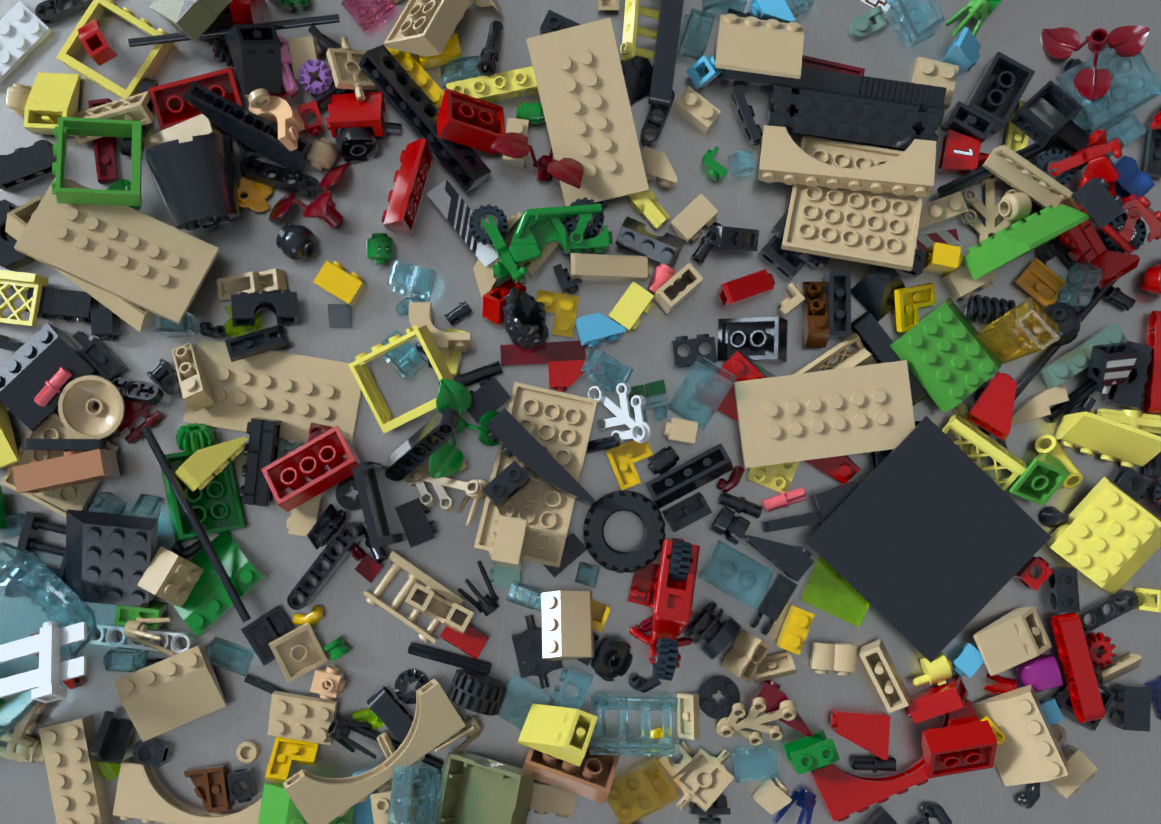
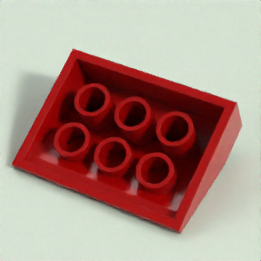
M420 138L407 144L406 149L401 152L399 160L401 162L400 170H396L394 175L395 187L394 190H390L388 195L389 207L388 210H384L382 215V222H384L383 225L387 230L411 236L434 158L425 138Z

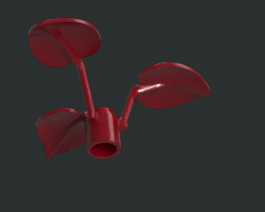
M1135 25L1122 26L1112 30L1109 35L1106 30L1097 28L1091 32L1090 36H1086L1080 45V36L1074 29L1067 27L1043 29L1042 42L1046 52L1052 58L1059 60L1068 59L1072 51L1077 52L1088 43V49L1094 53L1092 69H1082L1075 75L1074 87L1080 95L1088 100L1095 101L1102 98L1108 92L1112 83V76L1109 70L1105 68L1097 69L1099 52H1102L1107 44L1109 49L1114 48L1118 56L1133 57L1143 49L1150 28Z
M515 132L505 133L499 136L491 145V151H497L507 157L517 159L527 156L530 151L533 167L536 168V178L541 181H549L553 176L578 189L581 187L584 173L583 165L572 158H562L560 161H553L552 146L549 156L543 155L537 161L533 147L528 145V138L523 134Z
M342 164L328 171L319 184L321 188H324V193L320 194L308 206L295 199V193L282 197L274 205L268 220L271 222V220L282 217L293 204H298L305 208L302 213L305 218L318 217L323 219L331 228L337 226L342 221L343 216L335 208L337 205L332 199V193L329 191V188L338 182L350 164Z

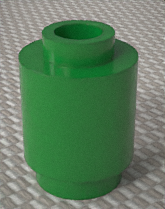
M521 102V107H517L516 119L529 120V124L546 122L541 103Z

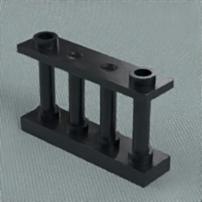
M26 511L4 596L11 598L21 597L26 592L51 598L50 607H61L66 603L69 592L65 589L66 548L38 542L37 537L41 529L66 535V526L44 521V513ZM38 550L63 556L60 569L33 563L31 560L33 552ZM32 571L57 577L55 590L27 584V574Z

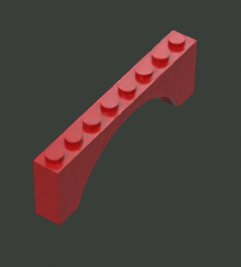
M967 699L964 708L944 714L941 728L949 727L953 724L961 725L979 721L971 701ZM924 757L912 767L897 774L884 777L858 776L840 769L833 763L809 771L826 810L834 822L844 821L854 812H864L869 809L870 805L876 802L877 804L884 803L889 800V796L904 794L909 790V787L914 785L920 786L928 782Z

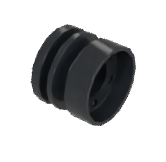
M714 601L709 602L695 613L683 633L686 638L691 637L695 633L691 640L693 644L703 639L704 642L700 650L711 660L716 658L729 645L741 628V625L731 616L721 621L720 618L724 610L719 608L714 612L717 607Z

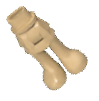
M0 729V741L8 743L7 747L0 745V757L6 758L8 761L15 760L16 763L45 762L41 740H36L29 735L19 739L12 736L13 732Z

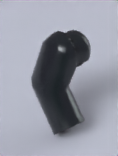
M385 122L384 135L376 136L377 141L384 140L390 133L401 134L402 124Z
M201 322L199 325L201 329L199 332L203 336L219 338L226 332L222 325L211 328L210 322Z
M1041 782L1029 783L1028 794L1018 797L1019 806L1026 809L1033 807L1040 798Z
M928 803L922 806L921 814L925 819L937 818L940 824H952L951 819L941 805Z

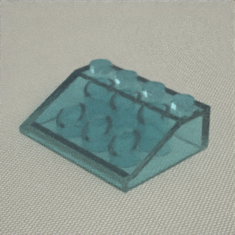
M1109 47L1099 52L1097 69L1105 68L1109 70L1112 76V83L1108 92L1102 98L1095 101L1086 99L1074 87L1075 75L1082 69H1092L1094 56L1056 77L1059 87L1083 107L1074 119V122L1088 134L1093 133L1097 129L1100 130L1161 95L1159 76L1142 52L1133 57L1118 56L1114 48L1109 49Z

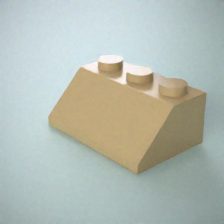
M559 590L541 593L542 658L561 661L594 657L592 592Z

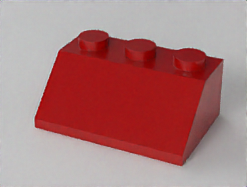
M446 88L436 120L437 137L495 155L497 151H491V145L499 136L506 133L503 107Z
M973 721L961 725L953 724L949 727L930 728L923 731L921 744L928 779L993 768L998 742L989 721Z

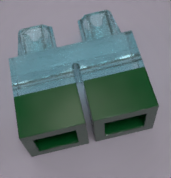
M664 380L646 383L644 386L642 384L631 387L628 400L631 415L633 414L634 420L635 413L634 407L631 405V398L635 395H642L646 400L645 406L642 408L644 422H648L646 411L654 410L656 420L667 418V406L669 404Z

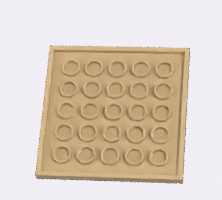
M804 135L802 136L800 147L805 153L821 162L843 168L877 166L891 161L904 152ZM794 184L781 249L911 271L923 197Z

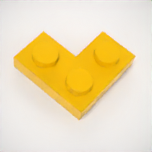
M926 283L894 290L897 332H906L919 322L918 308L936 304L935 283Z
M538 289L536 301L545 304L543 308L546 310V313L555 314L552 335L573 339L579 296Z
M632 440L606 451L621 491L641 483L634 463L653 456L648 441L638 443Z
M276 736L265 780L283 783L289 779L293 763L315 766L320 745L318 743Z

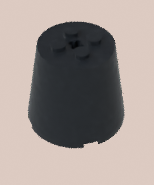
M230 135L192 136L193 141L179 143V140L176 139L147 149L144 152L146 161L175 228L195 230L203 227V229L216 227L215 224L228 223L230 220L240 216L233 141Z

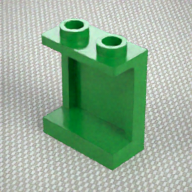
M823 729L813 732L811 738L805 735L782 744L790 766L798 775L840 760L834 741L831 738L827 739Z

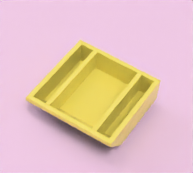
M1104 476L1068 515L1069 519L1066 522H1062L1047 541L1049 548L1101 588L1115 595L1161 547V519Z

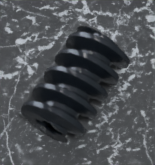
M971 295L966 309L967 320L970 321L973 315H975L976 322H979L981 317H984V323H988L989 319L992 318V323L995 325L998 319H1000L1001 326H1004L1007 320L1010 323L1013 321L1016 304L1014 300L1007 301L1004 298L998 300L996 297L990 299L988 296L981 297L980 295H975L973 297Z

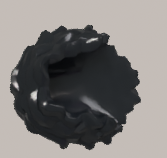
M516 287L510 289L509 294L504 296L506 305L502 308L505 316L503 319L506 325V333H508L511 341L522 349H535L545 346V338L549 336L548 327L545 325L546 310L543 308L545 304L537 302L533 296L526 292H519L520 289Z

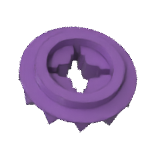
M318 59L306 61L300 67L298 74L300 85L312 94L324 93L330 88L333 80L330 67ZM320 68L319 77L323 83L316 80L310 84L312 77L308 71L315 73Z

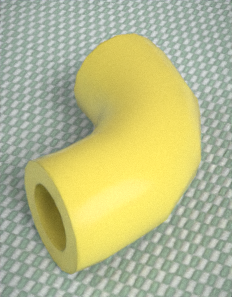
M1048 434L1040 436L1035 442L1037 452L1039 454L1044 452L1058 458L1070 473L1062 485L1070 489L1080 484L1083 480L1082 473L1055 437Z

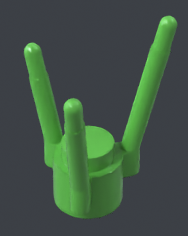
M970 0L965 7L946 22L949 25L968 10L969 14L955 29L952 36L955 37L972 17L978 19L980 16L972 32L975 37L984 19L989 15L987 10L991 7L986 0Z

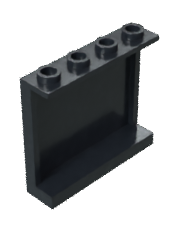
M367 461L359 463L358 468L352 470L371 548L374 549L406 541L404 533H390L376 473L385 471L387 466H383L381 463L378 464V462Z

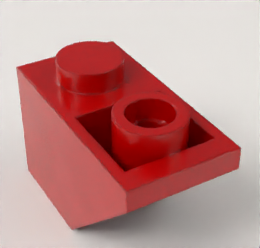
M97 19L78 29L80 41L89 56L99 66L118 56Z

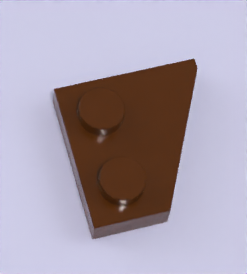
M227 765L184 771L185 777H189L196 787L194 791L202 799L203 806L208 813L232 809L227 779Z

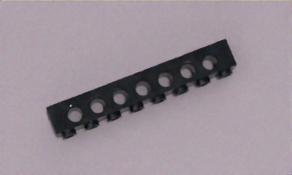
M381 45L367 50L358 66L420 138L427 139L432 153L461 187L468 192L483 184L492 171L471 147L437 137L436 120L439 109L388 49Z

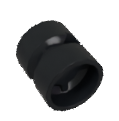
M724 506L713 521L710 530L720 536L724 534L726 540L737 545L746 533L750 521L742 516L736 517L734 511Z

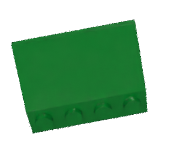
M184 451L165 454L175 473L194 453H186ZM228 459L230 463L217 476L214 473L212 474L214 478L202 490L197 488L192 492L178 479L208 537L245 528L232 461ZM161 468L175 543L199 539Z
M230 532L221 533L211 541L241 600L269 576ZM204 548L190 560L191 563L201 567L204 571L182 608L173 604L182 620L197 637L206 634L235 607Z

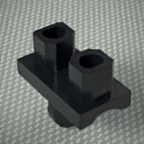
M720 795L713 803L714 807H710L706 812L692 802V807H689V814H707V818H699V824H721V818H713V815H731V810L727 808L726 795Z

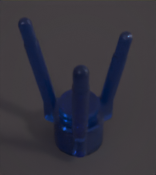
M801 788L799 792L794 791L791 797L792 801L783 807L773 822L777 824L797 800L796 805L802 808L797 824H802L806 811L808 813L805 824H810L813 809L817 802L815 800L817 795L804 788Z

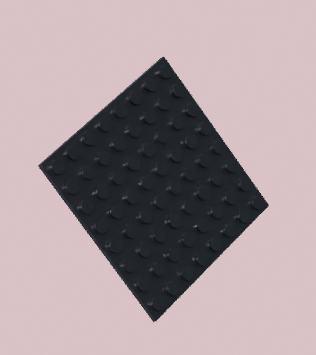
M925 416L805 542L929 662H932L1051 536L934 422Z

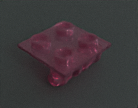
M344 0L341 2L344 8L357 21L361 29H367L374 23L372 17L378 21L377 13L380 17H383V14L392 10V6L395 5L394 0Z

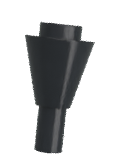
M315 25L308 29L317 40L326 59L328 48H342L341 44L322 34Z
M1053 506L1046 507L1041 512L1042 523L1050 528L1056 527L1061 522H1066L1069 519L1068 514L1062 513Z

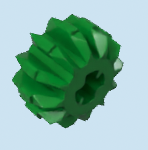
M188 423L187 425L180 426L177 430L176 442L179 450L186 453H195L197 450L213 446V430L211 426L205 425V423Z

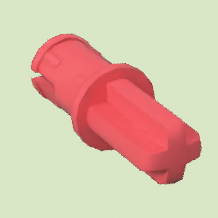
M60 367L57 373L49 381L45 382L46 385L36 395L34 401L42 407L46 406L56 393L61 392V387L72 377V374L67 369Z
M798 488L787 493L780 492L781 495L764 499L763 504L766 512L769 513L782 507L788 508V505L803 501L807 497L804 489Z

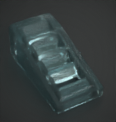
M514 580L506 601L541 612V593L548 591Z

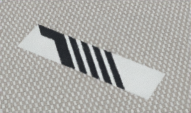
M447 179L426 193L485 267L498 258L492 245L478 243L471 236L469 221L473 211ZM479 221L478 228L482 232V223Z

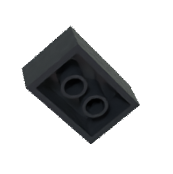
M998 51L987 64L966 105L995 120L996 122L992 130L998 133L1006 126L1035 71Z

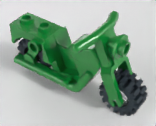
M587 198L576 199L570 206L525 210L509 249L503 240L507 233L508 222L502 209L499 210L497 206L494 205L493 207L491 204H487V206L481 205L479 209L474 210L469 221L471 236L478 243L492 245L500 261H497V265H493V276L498 278V282H501L509 274L513 283H525V275L528 270L526 267H521L517 270V266L539 260L544 247L551 241L559 242L563 251L570 253V255L571 253L583 254V252L604 254L609 249V244H613L612 231H608V225L604 226L600 235L588 239L591 236H595L601 230L604 221V211L601 204L598 202L596 204L593 199L587 200ZM561 220H565V224L567 225L568 231L572 232L570 238Z

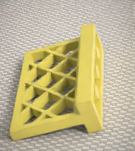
M0 270V295L5 300L0 306V323L36 327L42 286L48 285L49 278L33 273ZM13 286L16 293L9 298L5 291ZM29 288H34L33 297L28 300L24 293ZM20 297L24 304L19 309H16L13 302ZM9 306L13 314L6 319L2 311ZM28 308L30 311L29 321H24L20 314Z
M956 412L942 429L945 434L950 428L958 433L959 440L953 442L956 445H960L962 451V444L972 443L976 446L977 453L966 455L969 458L977 457L978 466L983 471L995 470L996 480L993 481L998 486L1003 483L1000 487L1003 491L1027 469L1025 461ZM990 456L994 459V465L981 467L980 457ZM997 469H1008L1012 474L1007 479H998Z

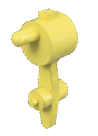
M942 652L932 662H929L926 658L920 659L924 675L914 678L912 683L914 686H921L927 683L929 685L937 684V686L946 684V680L952 678L951 670H953L950 659L946 658Z

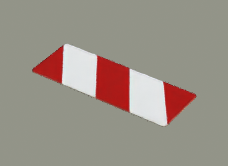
M957 229L917 236L918 250L924 251L935 242L947 245L959 244Z

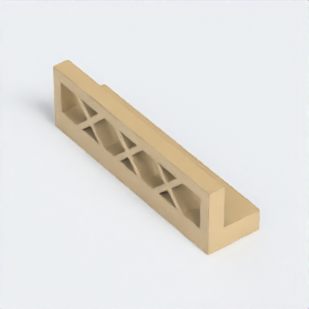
M148 91L75 113L73 116L77 118L141 121L142 125L152 123L154 120V116L147 106L151 99ZM74 135L79 144L101 138L100 136Z
M1006 145L994 148L983 164L984 168L1017 191L1026 193L1033 202L1043 209L1050 205L1055 208L1062 200L1069 199L1073 194L1069 189Z
M854 333L795 374L813 372L817 367H821L819 371L864 366L874 361L872 354L863 347L859 335ZM855 342L856 347L851 351H847L848 347ZM838 355L836 361L829 363L833 356Z

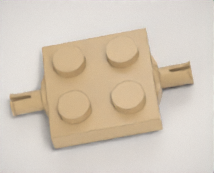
M341 37L339 41L342 48H328L326 52L335 86L339 89L354 90L357 101H363L366 98L363 90L375 91L377 88L358 66L366 51L351 48L348 37Z
M701 748L694 755L693 760L673 779L672 782L684 794L676 803L680 810L683 811L691 801L706 812L734 780V777L723 765L731 756L729 752L726 754V749H723L719 756L715 758Z

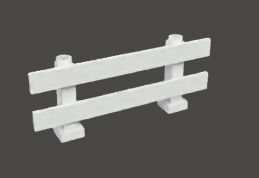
M45 622L43 627L40 628V634L0 645V664L39 653V669L0 679V698L32 690L31 699L43 703L65 699L66 689L60 687V682L87 675V657L83 656L60 663V647L87 640V623L81 622L58 628L57 622Z

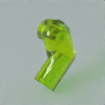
M371 708L352 712L353 721L366 720L374 729H380L383 725V722Z

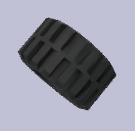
M458 669L455 672L447 697L465 709L493 716L499 714L507 688L500 681L468 669Z

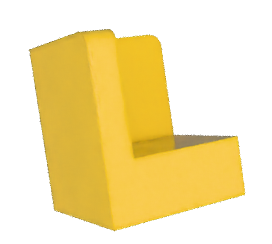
M592 599L593 629L602 632L611 606Z

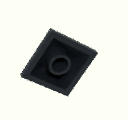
M876 266L851 289V295L879 322L895 307L894 290L906 287L900 274L894 268Z

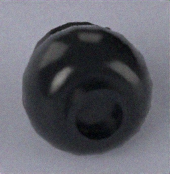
M286 224L277 235V247L282 250L285 256L292 260H304L310 257L316 249L314 234L306 226Z

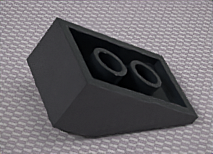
M779 316L719 319L718 361H727L739 350L751 362H787L788 320Z
M745 534L742 537L794 581L798 582L815 562L810 558L812 554L803 546L795 547Z

